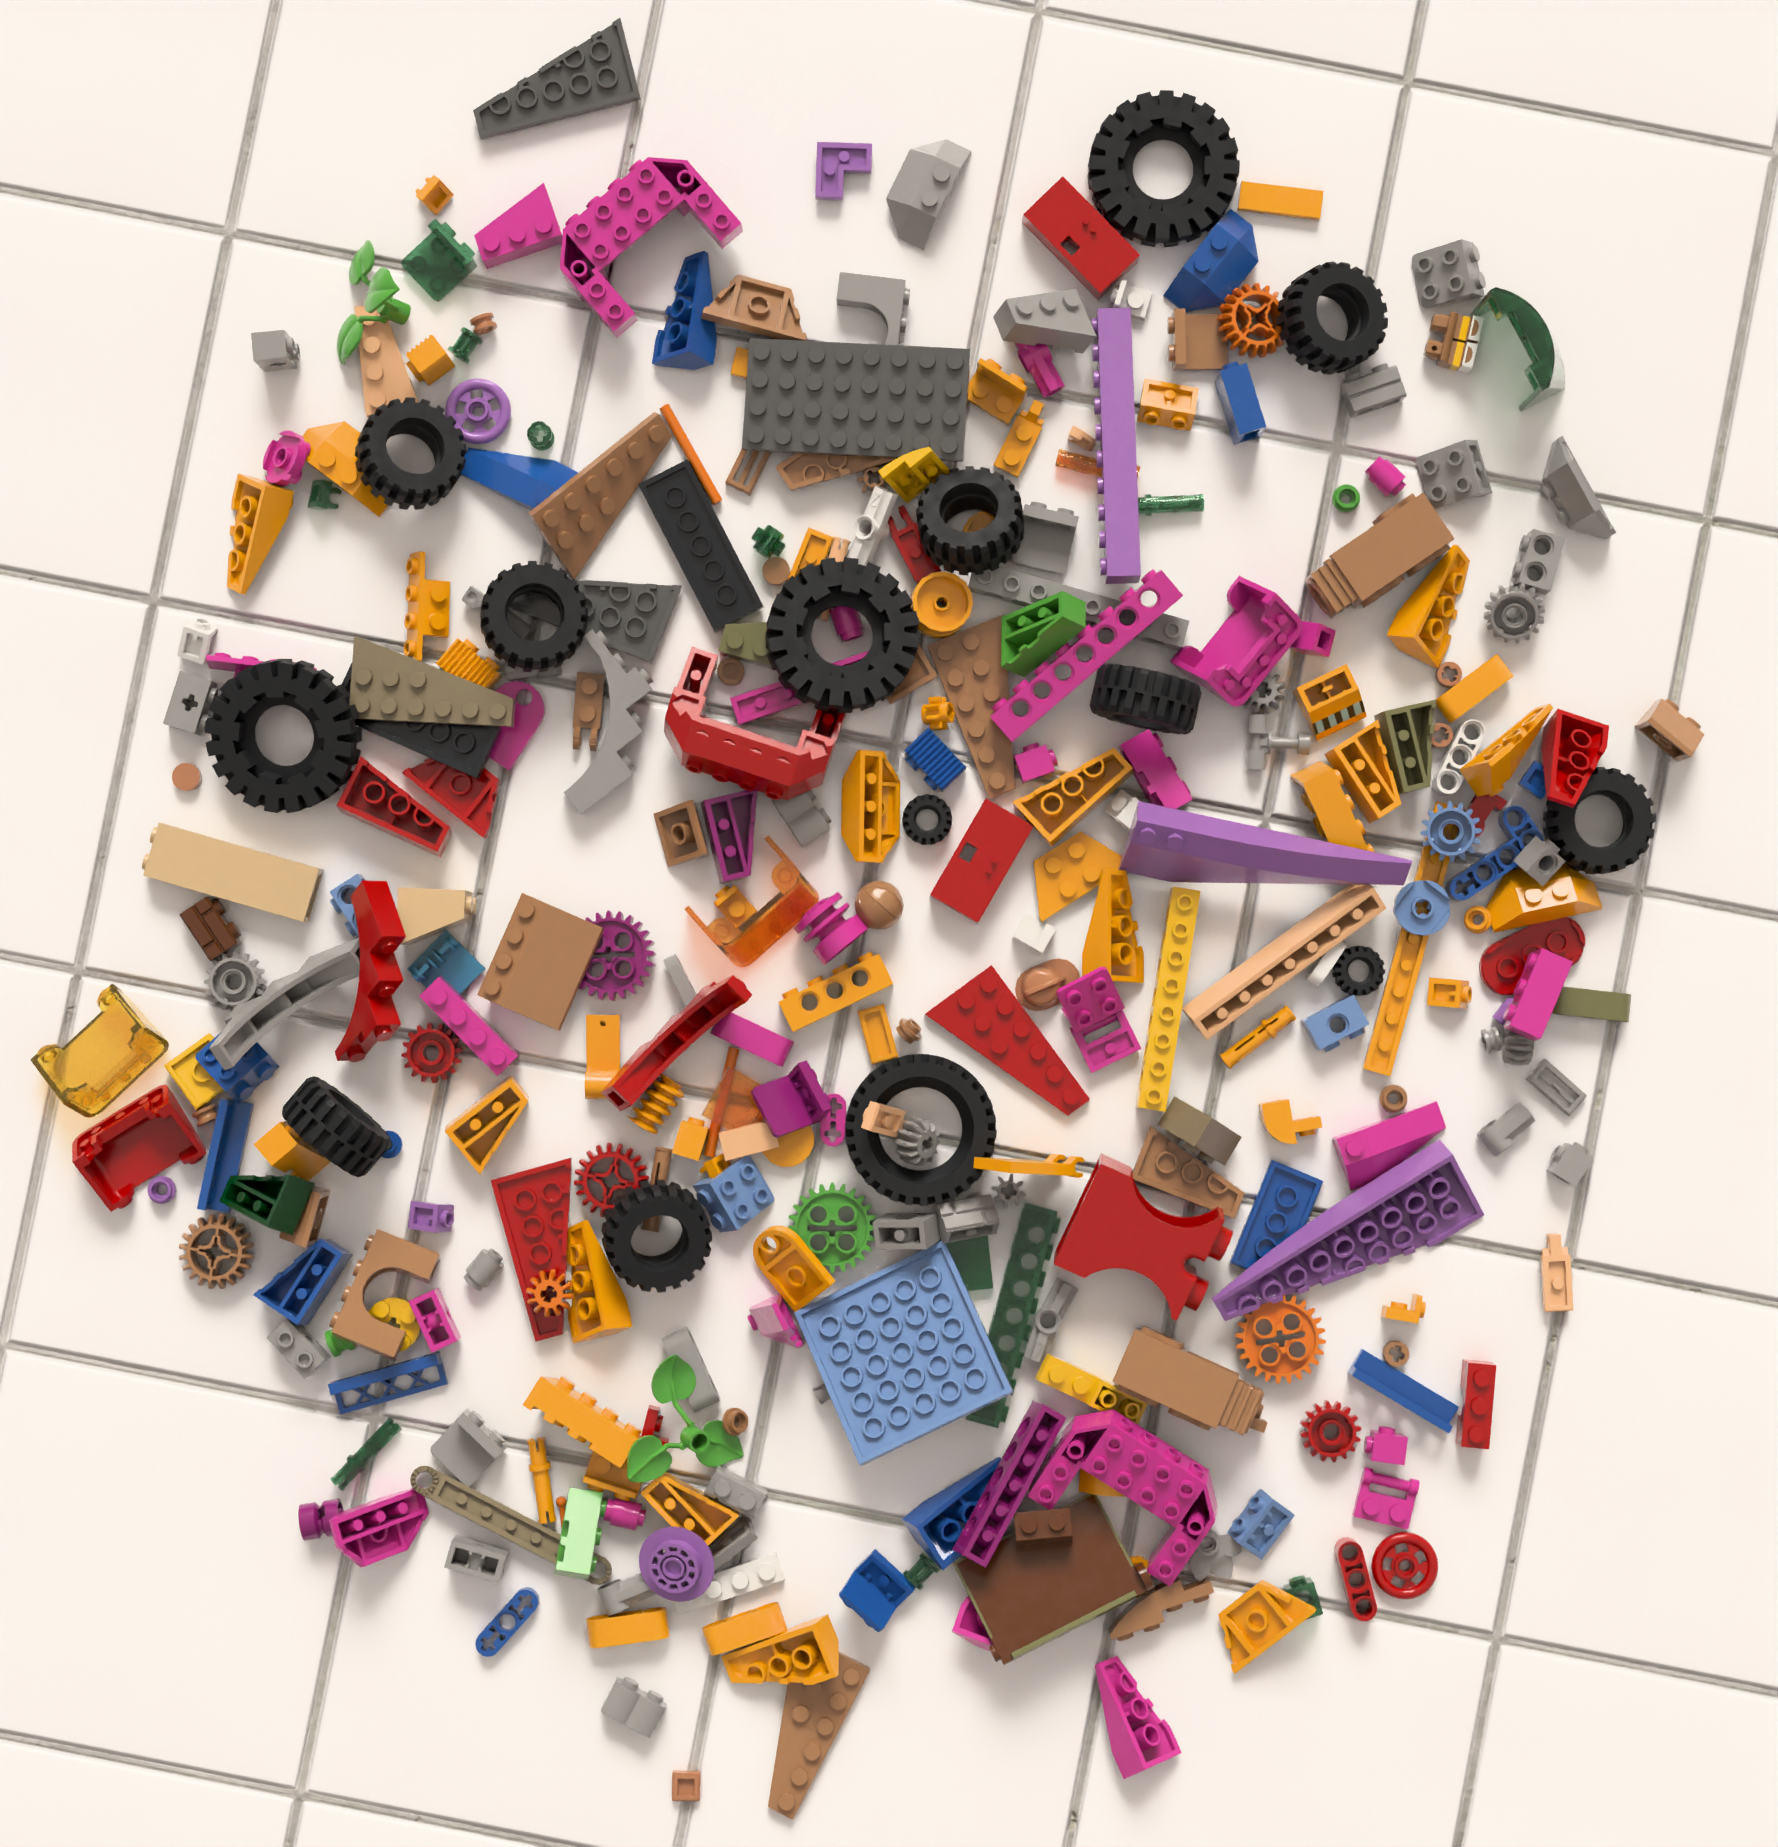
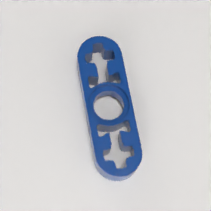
M530 1587L521 1588L492 1619L476 1639L475 1646L479 1654L485 1657L495 1655L522 1626L539 1605L540 1598L536 1590ZM530 1595L532 1596L531 1604L533 1606L526 1605L520 1611V1614L524 1615L521 1618L519 1613L510 1608V1606L513 1605L516 1609L522 1601L519 1596L526 1597ZM505 1614L512 1615L515 1619V1626L512 1629H504L500 1625L501 1616ZM495 1631L501 1634L493 1642L494 1649L492 1647L487 1649L483 1647L485 1642L482 1639L483 1637L489 1639Z

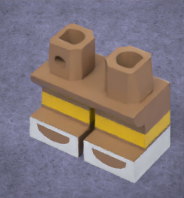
M1452 311L1448 316L1434 314L1429 331L1442 333V340L1438 342L1428 339L1423 356L1437 360V366L1468 374L1473 368L1484 317L1474 315L1468 317L1458 315V313Z

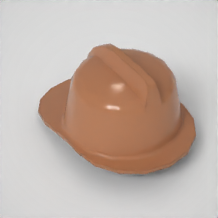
M1058 958L1046 961L1027 969L1020 975L1015 987L1016 996L1021 1005L1029 1010H1046L1061 1004L1056 994L1057 990L1080 978L1079 971L1074 964L1065 959Z

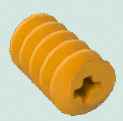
M664 1073L660 1074L661 1082L655 1080L652 1083L656 1088L655 1091L645 1090L649 1099L639 1098V1102L643 1106L642 1109L632 1108L636 1117L627 1116L640 1128L653 1134L658 1133V1129L654 1125L655 1123L660 1125L665 1123L661 1114L666 1116L672 1114L667 1106L677 1107L678 1103L674 1096L680 1098L685 1096L681 1086Z

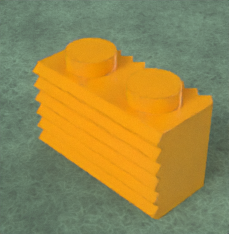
M429 335V339L425 338L424 342H420V345H416L415 349L411 348V352L406 354L410 360L406 363L407 367L419 383L425 380L428 386L455 367L448 354L433 335Z
M457 638L436 662L444 671L488 689H492L502 678L497 672L500 666L489 657L485 660L479 657L476 653L480 649L468 639L462 642Z

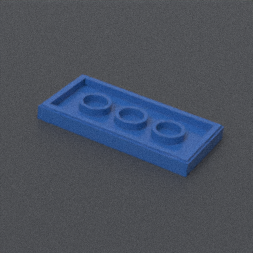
M1271 1160L1229 1262L1247 1270L1269 1251L1305 1226L1323 1181Z

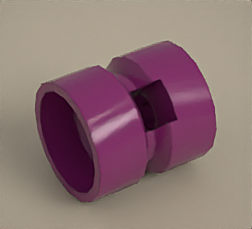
M339 1498L325 1500L320 1506L316 1502L299 1505V1527L304 1541L320 1539L324 1533L327 1537H333L329 1520L335 1514L344 1511Z

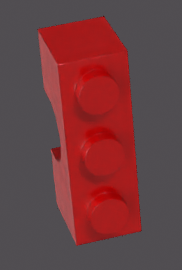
M1462 1360L1460 1387L1463 1389V1407L1461 1415H1458L1455 1441L1461 1447L1489 1449L1497 1366L1492 1362Z

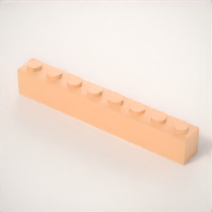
M1371 885L1347 886L1182 1007V1010L1195 1029L1208 1040L1384 911L1386 906Z

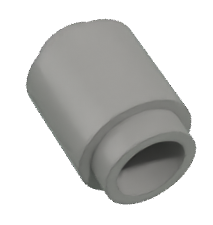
M492 1248L489 1251L482 1249L467 1267V1273L463 1278L473 1288L481 1291L483 1287H488L503 1269L504 1265L501 1262L503 1257Z

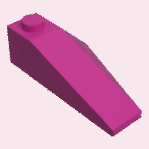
M1115 1656L1096 1664L1095 1669L1111 1750L1123 1779L1181 1754L1182 1752L1170 1726L1165 1719L1160 1720L1152 1710L1154 1705L1150 1699H1144L1137 1690V1682L1120 1659Z

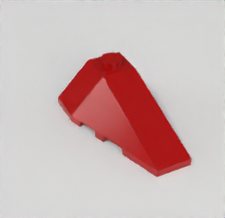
M1561 709L1555 711L1543 727L1541 746L1546 797L1548 800L1572 808L1575 806L1587 785V781L1607 748L1609 725Z

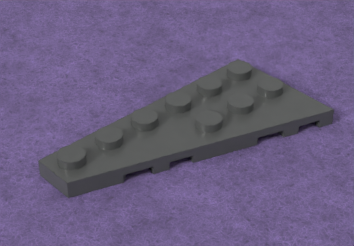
M621 18L613 21L612 25L601 32L594 33L590 39L579 46L572 47L548 62L533 75L518 81L517 85L506 92L499 93L474 109L473 112L481 140L641 100Z
M576 580L579 584V591L585 595L586 608H588L585 634L592 629L595 633L601 631L610 642L608 647L652 664L681 592L682 585L671 586L648 583L634 584L628 582ZM526 593L515 598L509 608L558 627L560 625L558 606L545 595Z

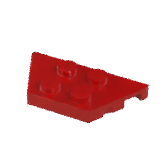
M428 758L424 760L425 762L413 768H407L402 772L484 839L488 837L500 785V779L484 768L480 779H476Z

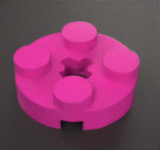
M285 430L279 433L282 437L278 441H271L263 459V469L267 471L268 475L265 476L266 480L281 487L287 486L290 483L297 484L302 477L301 470L311 450L310 443L306 442L301 435Z

